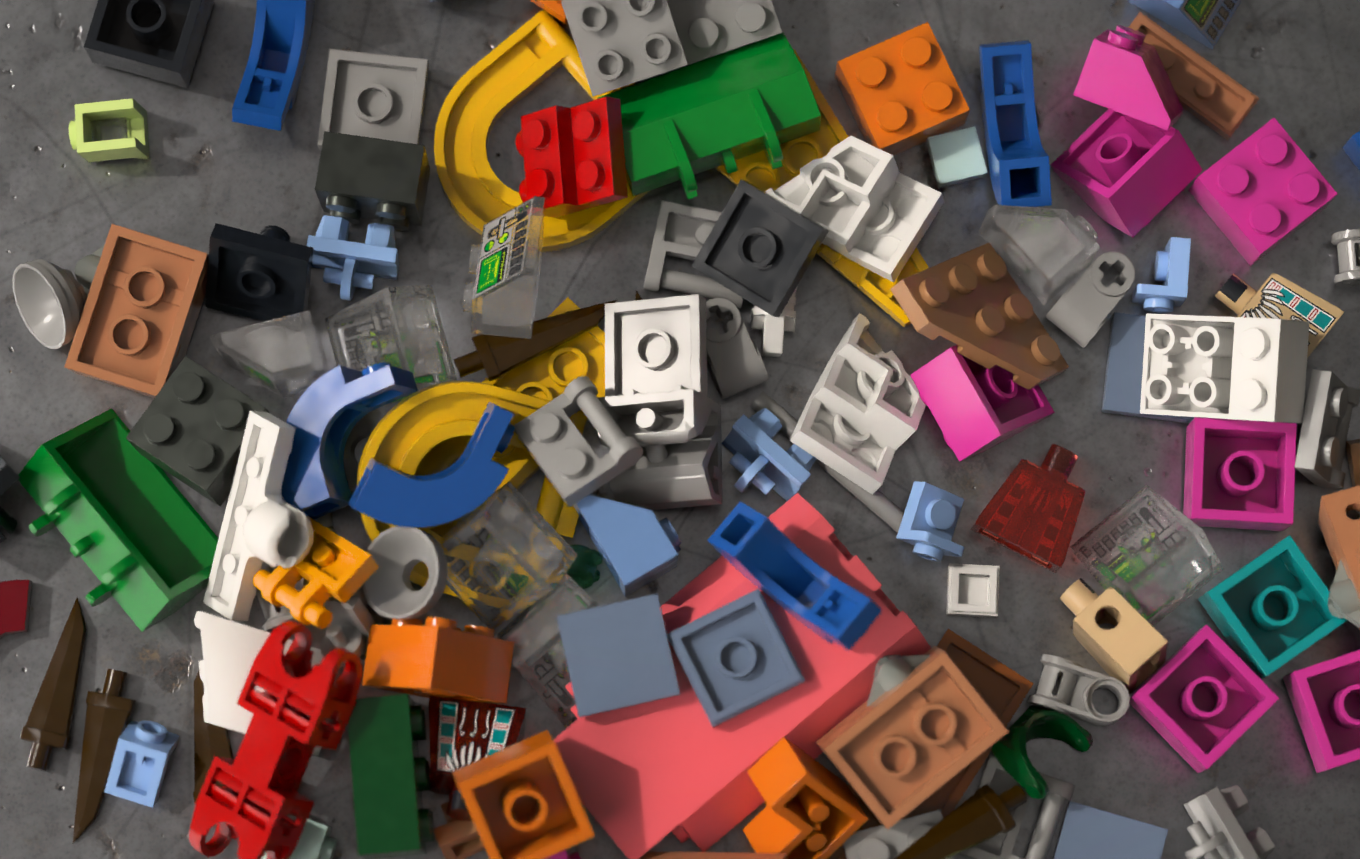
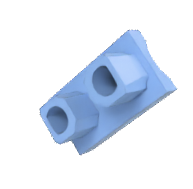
M324 215L317 229L316 236L308 235L306 246L314 248L312 267L325 269L323 282L341 285L340 299L351 301L355 287L373 289L375 277L397 280L400 266L398 249L395 245V230L392 225L368 224L364 244L347 241L350 229L348 220L341 217Z
M767 408L761 409L749 418L743 414L734 423L731 432L722 444L734 454L729 463L742 474L734 485L737 490L743 493L751 484H754L765 495L773 489L783 499L788 501L796 493H799L811 476L809 470L816 458L795 444L785 451L772 440L778 434L782 425L780 420Z

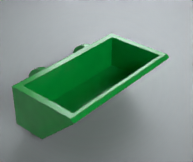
M784 32L597 98L607 96L620 99L626 179L633 196L680 180L688 200L698 197L695 174L723 164L727 173L731 174L738 171L735 160L763 150L773 170L783 166L781 162L783 154L780 144L819 131L821 114L805 71Z
M111 408L41 444L18 474L20 477L18 481L45 513L30 523L28 528L33 535L38 537L57 527L71 544L69 550L75 558L81 557L102 582L101 585L86 595L85 598L90 605L97 606L113 596L143 632L177 612L207 587L219 538L159 466L142 456L126 439L130 430Z

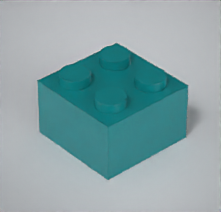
M1290 535L1198 598L1235 653L1260 679L1265 678L1347 621L1345 618H1337L1330 613L1328 609L1329 589Z

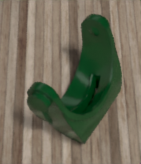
M1029 706L1008 729V733L994 743L991 750L1000 765L1026 790L1030 797L1043 799L1049 793V786L1032 765L1027 754L1026 743L1036 738H1052L1063 741L1080 752H1086L1093 745V739L1089 731L1083 729L1068 715Z

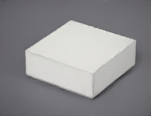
M949 563L946 615L997 618L1000 566Z

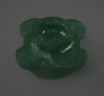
M560 544L554 547L553 555L557 559L551 565V572L560 585L568 589L583 590L599 580L600 571L597 570V565H600L603 560V556L599 551L579 544Z

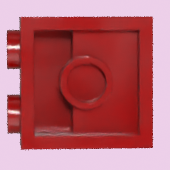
M606 96L571 108L555 105L521 116L522 130L517 133L515 144L517 151L524 158L525 179L520 183L519 194L522 202L525 205L529 204L528 214H530L531 209V214L558 218L628 197L620 99Z

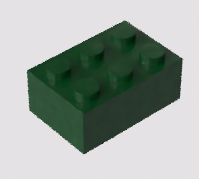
M409 694L357 698L348 720L358 856L364 859L427 854L426 842H435L433 831L435 828L433 812L429 808L423 809L422 791H431L429 761L425 757H419L418 740H427L425 711L421 705L415 706V702Z

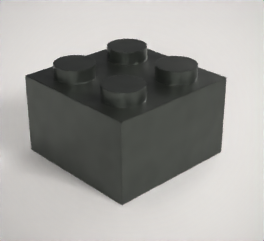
M324 131L315 192L323 211L330 213V216L344 218L349 223H359L360 217L380 220V224L392 225L394 230H408L409 224L421 226L430 174V165L425 145Z
M185 356L127 435L126 439L142 456L210 501L221 506L230 494L250 411L268 413L269 411Z

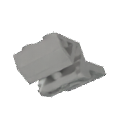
M772 0L561 1L592 96L782 33Z
M700 294L605 304V397H598V399L625 435L633 436L643 449L642 457L638 462L609 481L615 501L648 510L722 504L721 405L707 397L706 298ZM598 433L601 444L603 446L609 447L607 443L604 441V439L601 437V435Z

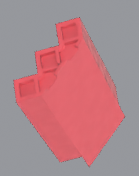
M798 493L772 513L768 519L815 563L840 581L870 598L882 612L872 622L867 632L848 651L836 642L831 644L814 633L760 590L805 682L713 728L669 640L668 643L680 695L580 718L578 717L576 704L570 708L577 720L553 740L579 800L628 859H639L670 832L673 833L681 844L690 838L701 852H706L765 802L747 771L783 736L813 759H816L823 753L816 741L868 700L874 680L875 667L881 658L887 655H922L931 649L918 627L904 610L900 612L880 588L882 587L881 583L857 555H851L834 534L835 529ZM721 556L660 607L666 634L759 588ZM570 681V682H569L566 686H564V687L566 688V690L570 693V695H571V696L573 697V699H574L573 690H572L571 681Z

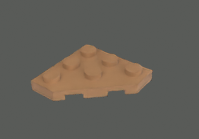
M990 242L904 278L890 289L918 333L932 340L942 336L958 345L957 353L988 369L997 365L1013 373V382L1028 390L1058 376L1069 368V365L1060 353L1057 343L1047 333L1033 311L1032 304L1022 294L1008 272L1004 260L996 253Z

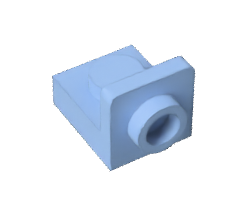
M1171 237L1165 246V251H1157L1154 279L1155 281H1163V284H1137L1132 293V303L1144 304L1143 309L1145 311L1155 313L1173 312L1174 306H1182L1188 292L1191 238Z
M914 481L896 538L913 545L912 553L930 561L941 562L943 555L962 557L965 547L951 540L964 498L927 482Z
M147 720L140 722L131 721L118 739L105 793L153 808L158 801L171 753L177 746L179 736L168 732L163 725L157 722Z

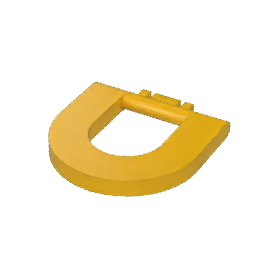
M544 9L488 53L458 80L443 103L434 134V157L440 184L449 203L459 217L469 227L484 237L485 225L514 209L515 215L506 220V222L516 217V212L518 216L527 211L524 219L504 229L505 231L513 227L511 241L503 246L510 243V248L512 245L513 249L514 242L525 237V243L514 249L516 250L524 245V250L528 252L557 251L580 244L605 229L649 192L633 196L627 181V198L553 218L528 214V208L525 209L526 205L522 202L519 192L506 186L493 172L487 158V144L495 123L505 112L562 65L593 100L635 84L632 83L592 96L574 40L556 19ZM515 218L508 222L507 226L516 222L518 218ZM502 219L500 220L498 238H500L499 235H500V228H501ZM528 219L527 225L516 231V225ZM527 227L526 234L514 240L515 234ZM498 228L494 229L491 235L496 234L498 232ZM489 231L487 238H488V239H491V238L495 237L496 235H494V236H492V237H489V233H490V231Z
M450 381L423 388L397 403L386 413L372 431L360 458L356 487L370 458L400 472L415 475L420 461L435 445L452 437L472 436L489 401L513 413L514 415L510 423L515 425L549 403L550 400L475 381ZM579 410L569 418L581 435H583L587 417L582 410ZM514 431L508 445L527 450ZM545 475L523 554L528 560L501 554L497 550L490 551L479 548V546H471L472 544L467 545L466 542L452 541L450 538L435 533L429 527L416 528L431 534L441 545L444 554L455 557L451 562L447 563V570L458 582L448 573L443 591L444 594L533 616L543 579L542 577L534 585L537 572L539 571L544 576L550 553L560 557H568L571 545L556 541L555 537L557 534L573 538L579 515L574 505L568 507ZM359 512L371 542L385 530L396 527V525L381 522ZM460 558L466 565L454 575L449 568ZM466 560L477 570V572L466 562ZM421 561L413 567L410 573V581L422 587L426 585L429 570L426 564ZM472 562L479 563L480 565L476 567ZM482 565H487L529 576L524 595L517 602L507 600L479 568ZM469 566L474 573L464 583H461L457 576ZM477 575L482 582L474 590L467 589L465 585ZM485 580L496 590V592L485 582ZM484 583L490 588V591L486 594L476 592Z

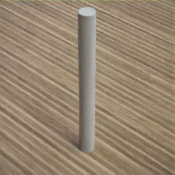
M763 391L754 400L751 407L756 412L767 408L773 413L782 425L780 432L790 440L798 420ZM816 458L815 462L898 533L904 512L879 490L873 495Z

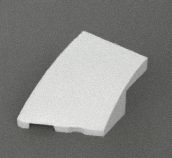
M849 136L832 147L826 156L814 159L801 167L798 176L778 189L773 190L769 188L765 191L829 230L822 242L824 245L892 282H895L945 202L941 192L901 174L893 155L853 136Z
M859 313L853 319L820 376L798 420L790 441L873 495L883 485L895 451L917 430L926 405L921 400L918 388L911 376L905 371L902 362L892 350L885 353L867 331L870 322Z
M197 611L195 626L201 629L203 660L199 661L200 679L203 681L205 688L202 697L204 722L245 735L253 713L236 703L254 659L271 633ZM288 639L285 644L284 655L294 640ZM311 646L310 650L313 651L311 660L313 669L315 664L320 665L324 656L320 649ZM345 666L339 667L335 681L342 675ZM257 685L255 686V689L259 692L265 691ZM316 746L312 755L319 757L321 747Z

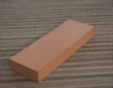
M1139 12L1128 28L1145 34L1143 42L1155 46L1182 108L1223 138L1229 140L1259 98L1146 15Z

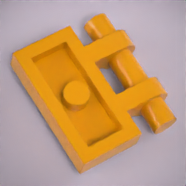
M308 517L313 528L314 537L313 544L305 558L290 568H283L279 565L272 573L264 569L259 570L254 575L253 585L261 591L262 597L276 607H287L290 609L291 616L303 625L313 624L319 629H324L330 625L333 619L332 612L324 607V603L332 596L345 604L379 566L372 555ZM302 578L309 581L301 591L295 589V585Z

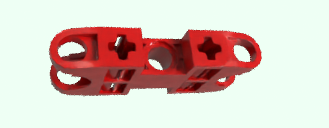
M289 620L281 623L271 632L254 659L236 703L253 713L236 758L214 757L197 798L189 831L190 844L196 851L207 857H214L222 853L232 839L236 840L238 838L239 848L237 856L240 859H262L266 852V859L290 858L315 803L298 793V788L315 747L336 750L355 706L362 678V663L358 655L344 647H338L331 650L323 658L320 665L315 664L312 669L313 651L310 650L312 633L308 627L295 620ZM295 634L293 643L284 655L285 644ZM345 662V669L342 675L335 681L339 667ZM257 685L265 691L259 692L255 689V686ZM330 718L331 720L335 721V725H332L331 723L325 720ZM218 780L219 782L223 783L225 786L221 787V786L217 785V784H216V781ZM292 814L296 817V820L294 821L287 815ZM217 824L213 837L206 843L208 832Z

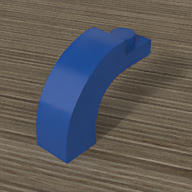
M257 0L251 50L232 107V122L278 131L282 130L288 109H293L309 43L315 0Z
M1029 40L979 45L982 83L980 103L988 168L997 203L1001 209L1052 205L1049 155L1043 149L1037 124L1031 43Z
M387 362L371 365L362 371L339 365L323 374L306 389L294 405L286 421L287 424L296 428L292 451L288 457L281 486V496L286 503L300 510L313 520L349 505L348 503L352 495L344 470V449L348 436L357 422L369 412L418 391L413 372L391 366V363Z
M489 401L462 455L451 466L435 474L424 476L410 475L370 458L348 504L353 509L371 518L403 527L436 526L451 522L468 514L495 492L509 471L503 464L492 460L495 451L503 453L507 448L515 430V425L510 423L514 414Z
M741 501L707 540L739 572L790 615L829 643L836 642L848 651L867 632L869 626L882 612L870 598L840 581L815 563L793 544L766 516Z

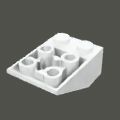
M1146 313L1140 414L1302 423L1304 417L1309 322L1268 318Z

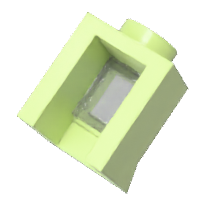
M133 98L74 104L75 120L69 123L70 143L73 150H77V153L86 161L97 162L126 158L150 159L147 111Z

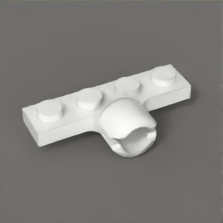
M250 411L203 600L204 604L231 621H248L252 602L257 592V588L253 585V578L261 570L263 561L274 568L277 565L283 568H290L305 558L313 544L314 532L310 519L303 512L286 503L281 496V486L288 457L292 451L296 428L263 411Z

